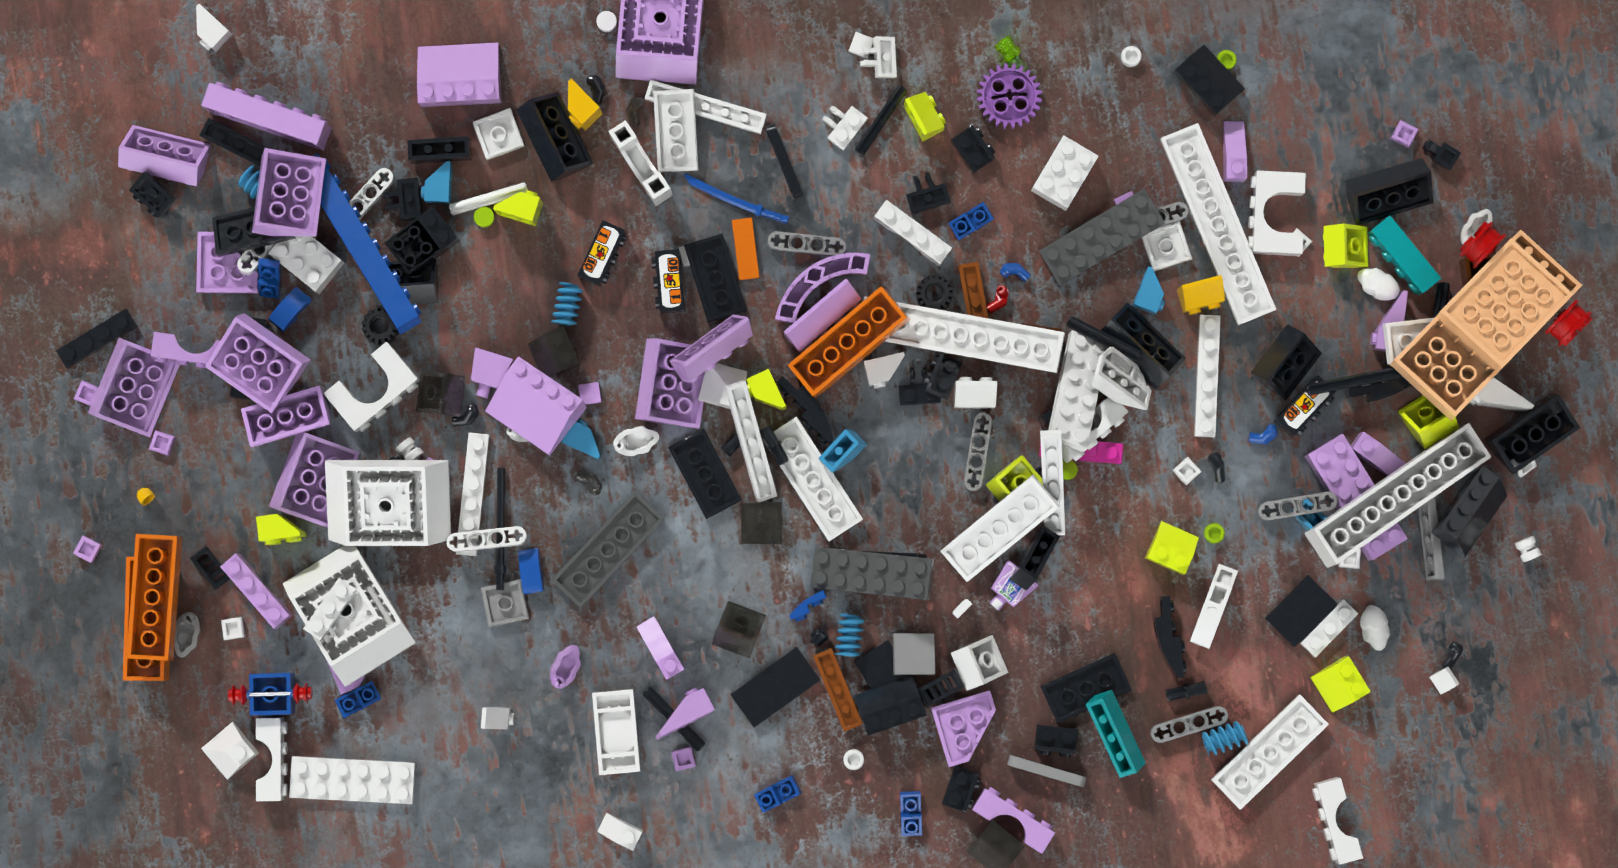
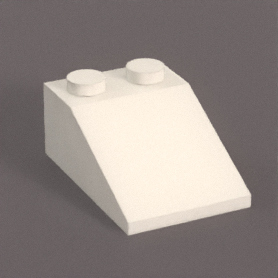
M1494 377L1469 402L1473 406L1476 404L1522 412L1533 409L1535 406Z

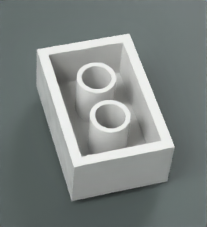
M1063 135L1031 191L1066 211L1097 160L1098 155Z
M295 236L296 239L276 243L268 254L275 260L280 261V264L318 294L322 292L345 264L311 236Z

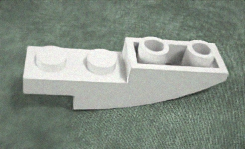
M1218 564L1190 642L1208 649L1210 648L1237 576V570Z

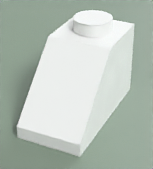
M198 4L196 6L197 35L202 39L200 43L208 51L212 48L217 52L233 34L205 8Z
M904 352L864 361L869 386H874V389L885 387V383L890 381L904 359Z
M482 708V729H510V725L514 724V713H511V708Z
M606 813L597 832L634 851L644 830Z

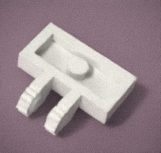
M874 37V48L860 49V54H874V60L860 61V66H875V78H896L895 37Z
M831 106L829 110L839 117L841 121L837 125L829 117L824 116L822 118L827 125L834 129L827 139L844 151L868 120V117L853 106L850 107L845 115L836 107Z

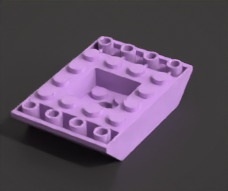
M621 0L616 48V78L696 85L704 0ZM664 13L666 20L663 23L656 22V14Z

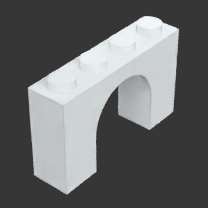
M625 120L611 129L609 134L612 141L655 206L673 196L671 188L644 152L627 121Z
M1256 171L1254 176H1251L1250 188H1253V196H1250L1249 208H1252V216H1249L1248 227L1252 228L1251 236L1248 237V243L1253 254L1300 256L1303 254V233H1284L1273 230L1266 223L1263 210L1266 201L1273 196H1302L1305 193L1306 173Z
M385 342L371 354L385 371L388 378L387 391L380 400L374 403H361L341 381H338L323 393L355 432H363L371 426L369 422L374 418H381L386 414V408L391 404L392 406L397 405L402 400V395L406 392L411 393L418 387L417 383L420 380L388 342Z

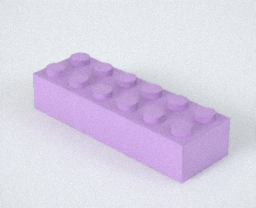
M216 82V84L209 83L201 104L209 113L322 151L325 149L332 129L327 124L328 121L319 115L312 114V117H310L301 109L293 107V110H290L283 103L274 101L272 104L262 96L255 95L251 97L244 90L236 88L233 91L228 88V85Z
M1343 434L1336 436L1304 456L1324 490L1332 491L1338 496L1337 510L1374 486V483ZM1397 522L1361 547V550L1368 561L1374 560L1408 538Z

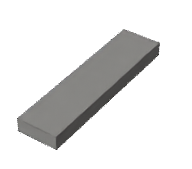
M1433 497L1418 508L1427 581L1445 579L1441 542L1438 537L1431 533L1438 523L1435 497Z

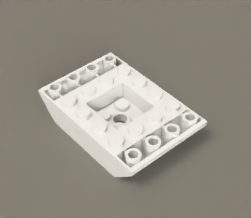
M325 460L328 540L345 546H429L447 541L448 536L451 535L449 460ZM382 501L390 502L391 509H382L380 503Z
M344 545L285 581L283 586L305 625L338 578H341L357 589L347 604L351 606V613L348 616L340 614L322 641L313 636L329 665L344 686L347 687L416 642L358 547Z

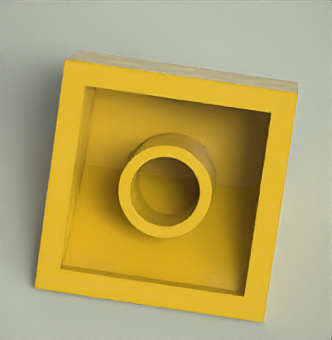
M571 78L568 81L569 118L577 129L582 127L586 131L602 115L600 107Z
M1222 275L1184 284L1177 289L1183 313L1189 312V315L1200 313L1201 308L1208 307L1209 310L1221 307L1220 303L1225 301Z

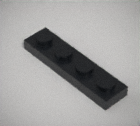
M210 118L207 119L199 134L200 137L259 167L261 166L262 154L267 147Z
M124 309L59 348L56 352L65 367L70 368L138 326L128 309Z

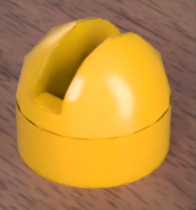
M141 488L137 492V499L141 505H146L155 498V494L149 488Z

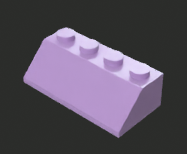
M132 125L119 146L118 167L140 173L148 172L152 176L197 186L204 174L211 144Z
M845 279L784 331V336L800 354L811 346L814 341L823 336L828 329L843 319L849 311L851 312L855 309L862 299L850 282Z
M733 314L671 359L669 362L680 379L688 383L697 381L701 377L700 374L705 370L713 369L717 365L716 362L720 359H726L731 356L735 348L746 345L749 342L748 339L753 336L748 317Z
M320 385L286 395L273 413H270L259 404L242 408L241 412L250 447L329 425L330 410L327 398L323 394L324 390Z

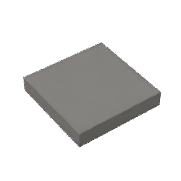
M521 579L505 582L504 590H496V584L481 587L489 628L530 619Z
M893 634L894 675H935L934 634Z

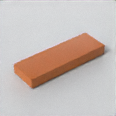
M752 217L732 220L739 281L758 279L759 270Z

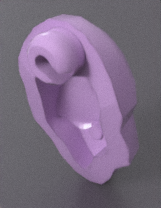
M569 645L564 650L558 652L555 662L551 665L550 681L555 688L562 689L575 679L581 665L579 659L580 652L577 645Z

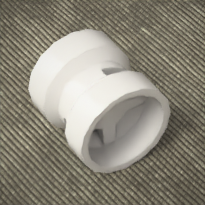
M411 437L404 440L395 449L399 455L404 457V460H417L424 453L421 448L414 445L415 441Z
M1534 536L1514 543L1516 549L1521 552L1520 558L1522 562L1542 555L1540 549L1535 545L1536 540Z

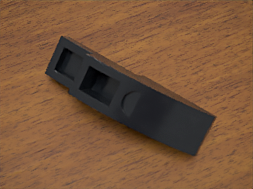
M782 376L777 381L779 385L778 390L785 397L789 394L794 399L792 403L800 411L802 409L806 410L801 415L803 419L801 423L808 430L813 428L818 433L816 437L824 445L827 442L831 445L833 443L831 428L816 398L810 394L804 385L797 390Z
M1402 377L1387 380L1384 383L1377 382L1367 386L1352 387L1345 390L1346 398L1366 395L1367 403L1392 396L1412 384Z
M1170 596L1159 597L1161 617L1153 618L1156 640L1170 670L1177 678H1184L1183 673H1187L1186 661L1182 660V653H1185V641H1181V637H1173V633H1176L1175 620L1172 621L1171 612H1174V600H1170Z

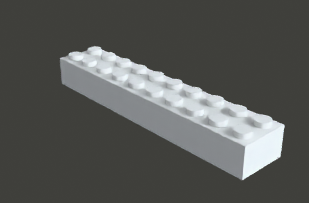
M1467 423L1436 442L1304 534L1327 568L1337 565L1490 459L1491 455L1471 425Z

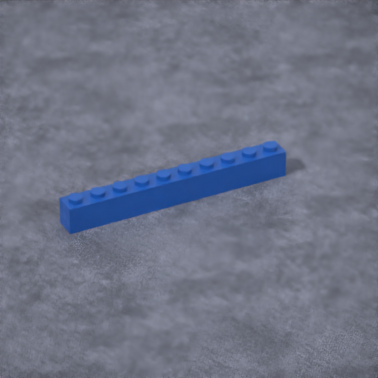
M326 160L320 205L401 335L421 323L419 315L422 313L416 303L413 305L410 303L411 295L406 287H400V277L396 271L391 272L389 269L390 261L385 254L381 256L379 253L380 245L375 238L371 240L368 235L371 233L369 227L365 222L361 224L358 219L361 217L356 206L351 207L348 203L351 201L346 190H340L339 185H341V182L336 174L331 175L329 172L331 166Z

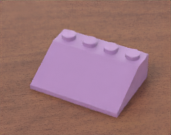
M499 43L418 47L417 95L420 107L502 103Z
M268 148L264 149L261 159L252 233L269 236L316 237L326 158Z
M243 313L234 318L205 367L267 411L273 413L300 378L311 359Z
M119 338L88 413L150 437L180 365H176L174 360H167V363L154 362V358L150 357L151 350Z
M658 338L646 340L635 419L700 429L704 402L698 401L705 371L700 374L701 377L697 381L688 383L680 379L669 362L688 348L690 344Z
M518 356L505 373L485 412L550 456L587 407L580 397Z
M305 432L296 434L269 507L328 528L325 460H357L360 452Z

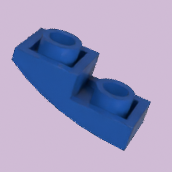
M982 202L948 224L957 239L961 240L995 218L985 202Z
M259 258V279L257 283L259 296L279 299L280 261Z
M295 287L275 308L268 320L284 332L297 320V315L311 303V298L298 287Z
M534 548L518 551L520 577L524 595L544 592L540 550Z
M824 590L810 596L799 604L790 614V619H795L796 622L806 619V614L810 613L807 605L811 604L812 607L824 603L822 600L826 598Z
M373 681L334 701L344 719L381 700V697Z
M791 775L757 792L754 796L764 813L800 795L802 791L794 776Z
M900 792L902 836H922L921 792Z

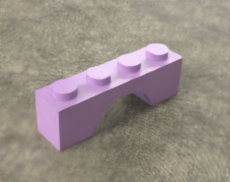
M154 332L150 357L154 358V362L167 363V360H174L176 365L187 366L189 362L196 363L198 368H206L205 365L220 341L216 340L214 345L206 352L193 354L179 346L174 334Z
M235 553L220 566L273 629H278L293 616L284 603L263 584L254 569L241 554Z
M992 787L989 790L983 788L971 809L989 821L999 815L1014 816L1023 826V842L1042 854L1055 834L1051 830L1053 826L1044 820L1039 823L1034 819L1036 815L1026 809L1023 812L1016 808L1018 804L1007 798L1006 801L999 797L1001 793Z

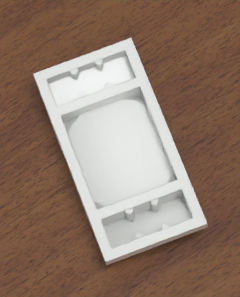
M633 689L592 693L599 775L639 772L640 756Z

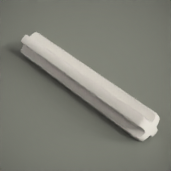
M520 183L449 205V209L452 215H457L501 202L519 192L526 193L528 189L525 183Z

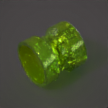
M1010 35L994 46L995 50L1003 55L1002 59L1005 63L1010 62L1022 52L1019 46L1014 45L1013 38Z

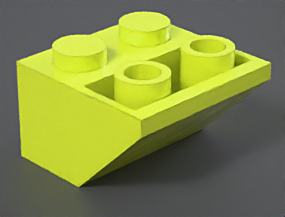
M272 514L256 517L258 538L260 542H265V545H280L281 540H286L289 543L301 542L302 537H307L305 531L284 515Z

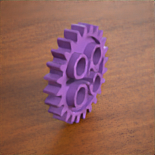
M1005 63L1004 69H1001L999 65L996 66V72L990 69V77L985 74L983 75V79L986 82H979V86L983 89H978L976 93L982 96L978 97L976 101L982 102L978 109H985L982 116L989 115V123L995 120V127L1003 123V129L1006 128L1007 124H1010L1011 129H1014L1015 123L1022 127L1023 120L1026 123L1030 122L1028 116L1033 118L1036 116L1033 110L1039 111L1040 109L1036 103L1042 102V99L1037 97L1042 94V91L1036 90L1040 86V83L1033 82L1036 76L1029 77L1031 70L1024 73L1022 72L1023 66L1016 69V65L1013 63L1012 67L1008 68L1007 63ZM1013 82H1022L1023 88L1020 90L1015 89ZM993 84H1002L1003 90L996 92L992 87ZM1007 92H1010V95L1012 96L1027 93V96H1013L1012 100H1008V97H1004L1006 96ZM992 96L1002 97L995 100L991 99ZM1023 101L1026 108L1022 110L1017 109L1015 102ZM1003 103L1006 110L999 112L995 109V105Z

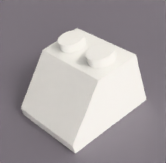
M993 635L951 652L954 663L965 684L966 691L1009 673Z

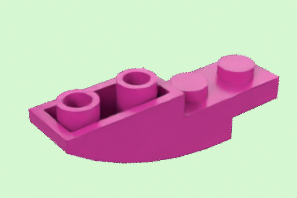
M1040 441L1039 457H1041V441ZM1099 442L1090 450L1087 449L1084 452L1085 454L1077 461L1122 464L1124 444Z

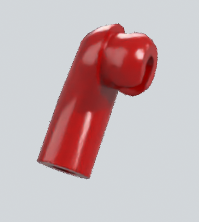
M998 286L995 301L986 305L990 314L1007 305L1009 291L1005 286Z

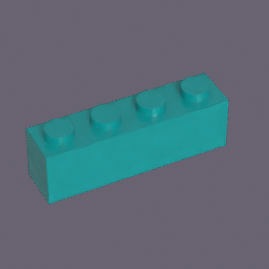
M1391 216L1385 218L1368 232L1370 242L1375 247L1378 246L1381 249L1383 258L1388 263L1391 262L1394 265V271L1400 278H1404L1408 282L1407 287L1413 294L1417 293L1418 296L1423 294L1442 279Z
M1109 690L1093 696L1086 703V706L1119 778L1137 773L1146 762L1113 691Z

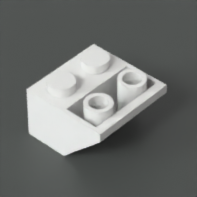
M960 377L959 381L954 383V408L995 409L997 381H992L991 377H981L979 381H972V377Z

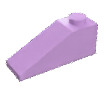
M1223 121V182H1244L1247 179L1244 121Z
M1404 290L1399 293V296L1375 329V333L1372 332L1370 344L1373 345V350L1386 352L1383 332L1384 323L1405 320L1408 291Z
M1365 432L1359 433L1351 444V448L1356 456L1386 476L1406 464Z
M654 616L637 626L666 680L685 669Z
M694 688L685 693L686 697L680 702L655 736L657 740L711 714L715 710L704 688L700 690Z

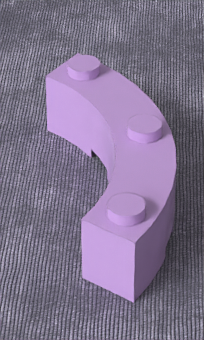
M839 254L820 260L808 267L786 290L777 309L775 321L793 324L796 321L802 303L808 295L828 280L845 275L866 276L870 254Z

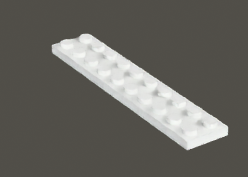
M1194 124L1160 138L1217 276L1222 275L1224 294L1237 325L1275 311L1276 307L1252 250L1249 248L1245 233L1199 124Z
M897 302L910 320L884 341L1057 373L1065 333Z

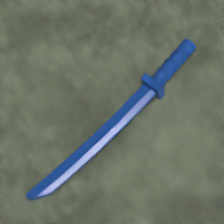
M684 174L690 185L718 199L752 212L757 217L761 215L785 224L788 223L789 216L763 208V205H754L718 190L688 174Z

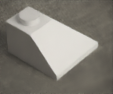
M716 363L717 365L713 369L705 370L698 401L730 409L724 386L742 380L746 381L747 371Z
M231 722L201 748L227 780L259 754L258 750L234 722Z

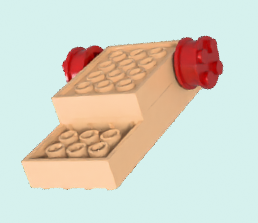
M1485 221L1474 233L1473 236L1475 238L1470 236L1459 249L1461 251L1460 256L1467 257L1473 263L1474 269L1485 259L1487 260L1489 257L1491 259L1390 364L1451 421L1553 315L1556 317L1553 320L1554 323L1544 333L1546 335L1550 333L1559 341L1557 345L1561 346L1563 344L1565 347L1579 334L1576 330L1580 332L1593 319L1590 316L1592 312H1586L1578 305L1579 301L1577 299L1567 309L1560 310L1582 284L1522 230L1511 238L1498 252H1496L1497 246L1507 235H1501L1492 227V222L1488 224Z

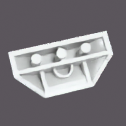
M1109 347L1099 356L1091 385L1115 403L1147 410L1151 389L1146 385L1145 378L1138 365L1114 347Z

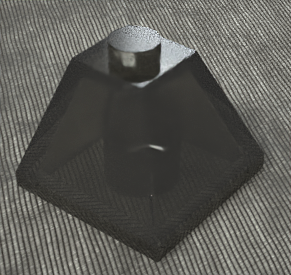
M782 502L741 503V544H782Z

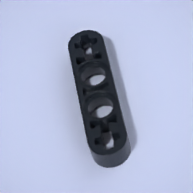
M775 123L765 126L793 199L803 196Z

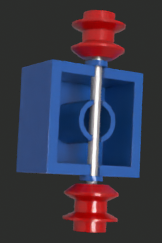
M295 672L249 674V691H247L244 685L240 689H236L235 685H232V689L228 690V700L232 701L233 706L237 701L244 705L247 699H249L250 715L295 714V702L299 704L300 700L304 699L308 703L309 699L313 697L312 687H309L308 683L304 687H300L299 683L295 685Z

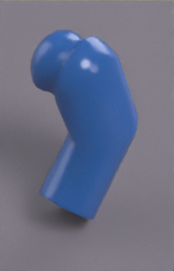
M1006 263L1000 269V274L1003 277L1007 278L1009 275H1017L1023 282L1031 276L1019 263Z
M1270 424L1262 434L1250 432L1248 442L1268 444L1277 437V427Z

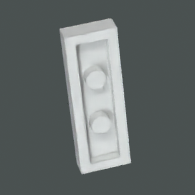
M338 578L303 629L322 641L357 589L341 578Z
M1342 599L1300 644L1313 657H1317L1358 613Z

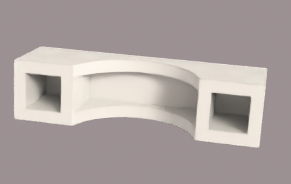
M888 200L884 202L874 216L875 221L908 241L923 256L938 267L952 250L951 246Z
M1106 398L1095 408L1094 426L1090 432L1088 450L1099 443L1096 440L1098 437L1103 439L1112 432L1110 430L1111 426L1114 425L1116 428L1125 421L1123 416L1128 413V410L1122 404L1115 403L1110 398ZM1062 444V458L1066 463L1072 459L1076 462L1085 454Z
M284 717L256 718V739L265 743L272 754V765L269 772L264 777L256 780V801H282L284 796L288 794V786L284 784V775H287L288 772L287 763H284V755H287L288 751L287 742H284V734H287L288 726L287 722H284Z
M1335 777L1314 783L1315 788L1312 789L1315 801H1319L1320 809H1318L1320 820H1324L1326 826L1323 832L1326 841H1330L1331 849H1329L1331 860H1335L1340 865L1363 859L1358 838L1345 835L1336 823L1337 808L1346 799L1341 778Z

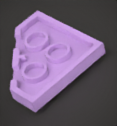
M198 232L197 293L259 294L257 285L259 273L255 271L251 275L242 274L237 266L238 260L242 256L239 252L218 257L215 250L214 232ZM248 262L242 263L243 269L252 268Z
M990 691L931 708L948 767L970 760L996 711Z

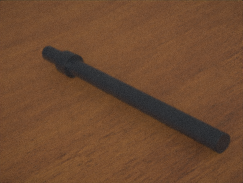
M497 468V528H504L505 468ZM496 532V544L502 542L503 536L501 533ZM505 547L496 548V565H494L496 590H504V574H506V565H504Z

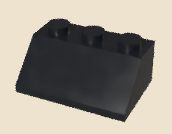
M1205 45L1190 55L1174 71L1214 116L1220 113L1245 90L1240 82Z
M436 259L410 275L407 274L398 261L390 262L389 269L391 272L396 271L400 277L401 282H399L401 288L406 287L412 297L409 299L412 305L415 303H438ZM374 293L376 307H383Z
M1287 324L1264 356L1255 365L1251 373L1261 384L1286 401L1321 356L1322 352L1305 333Z
M913 676L854 695L868 736L927 716Z

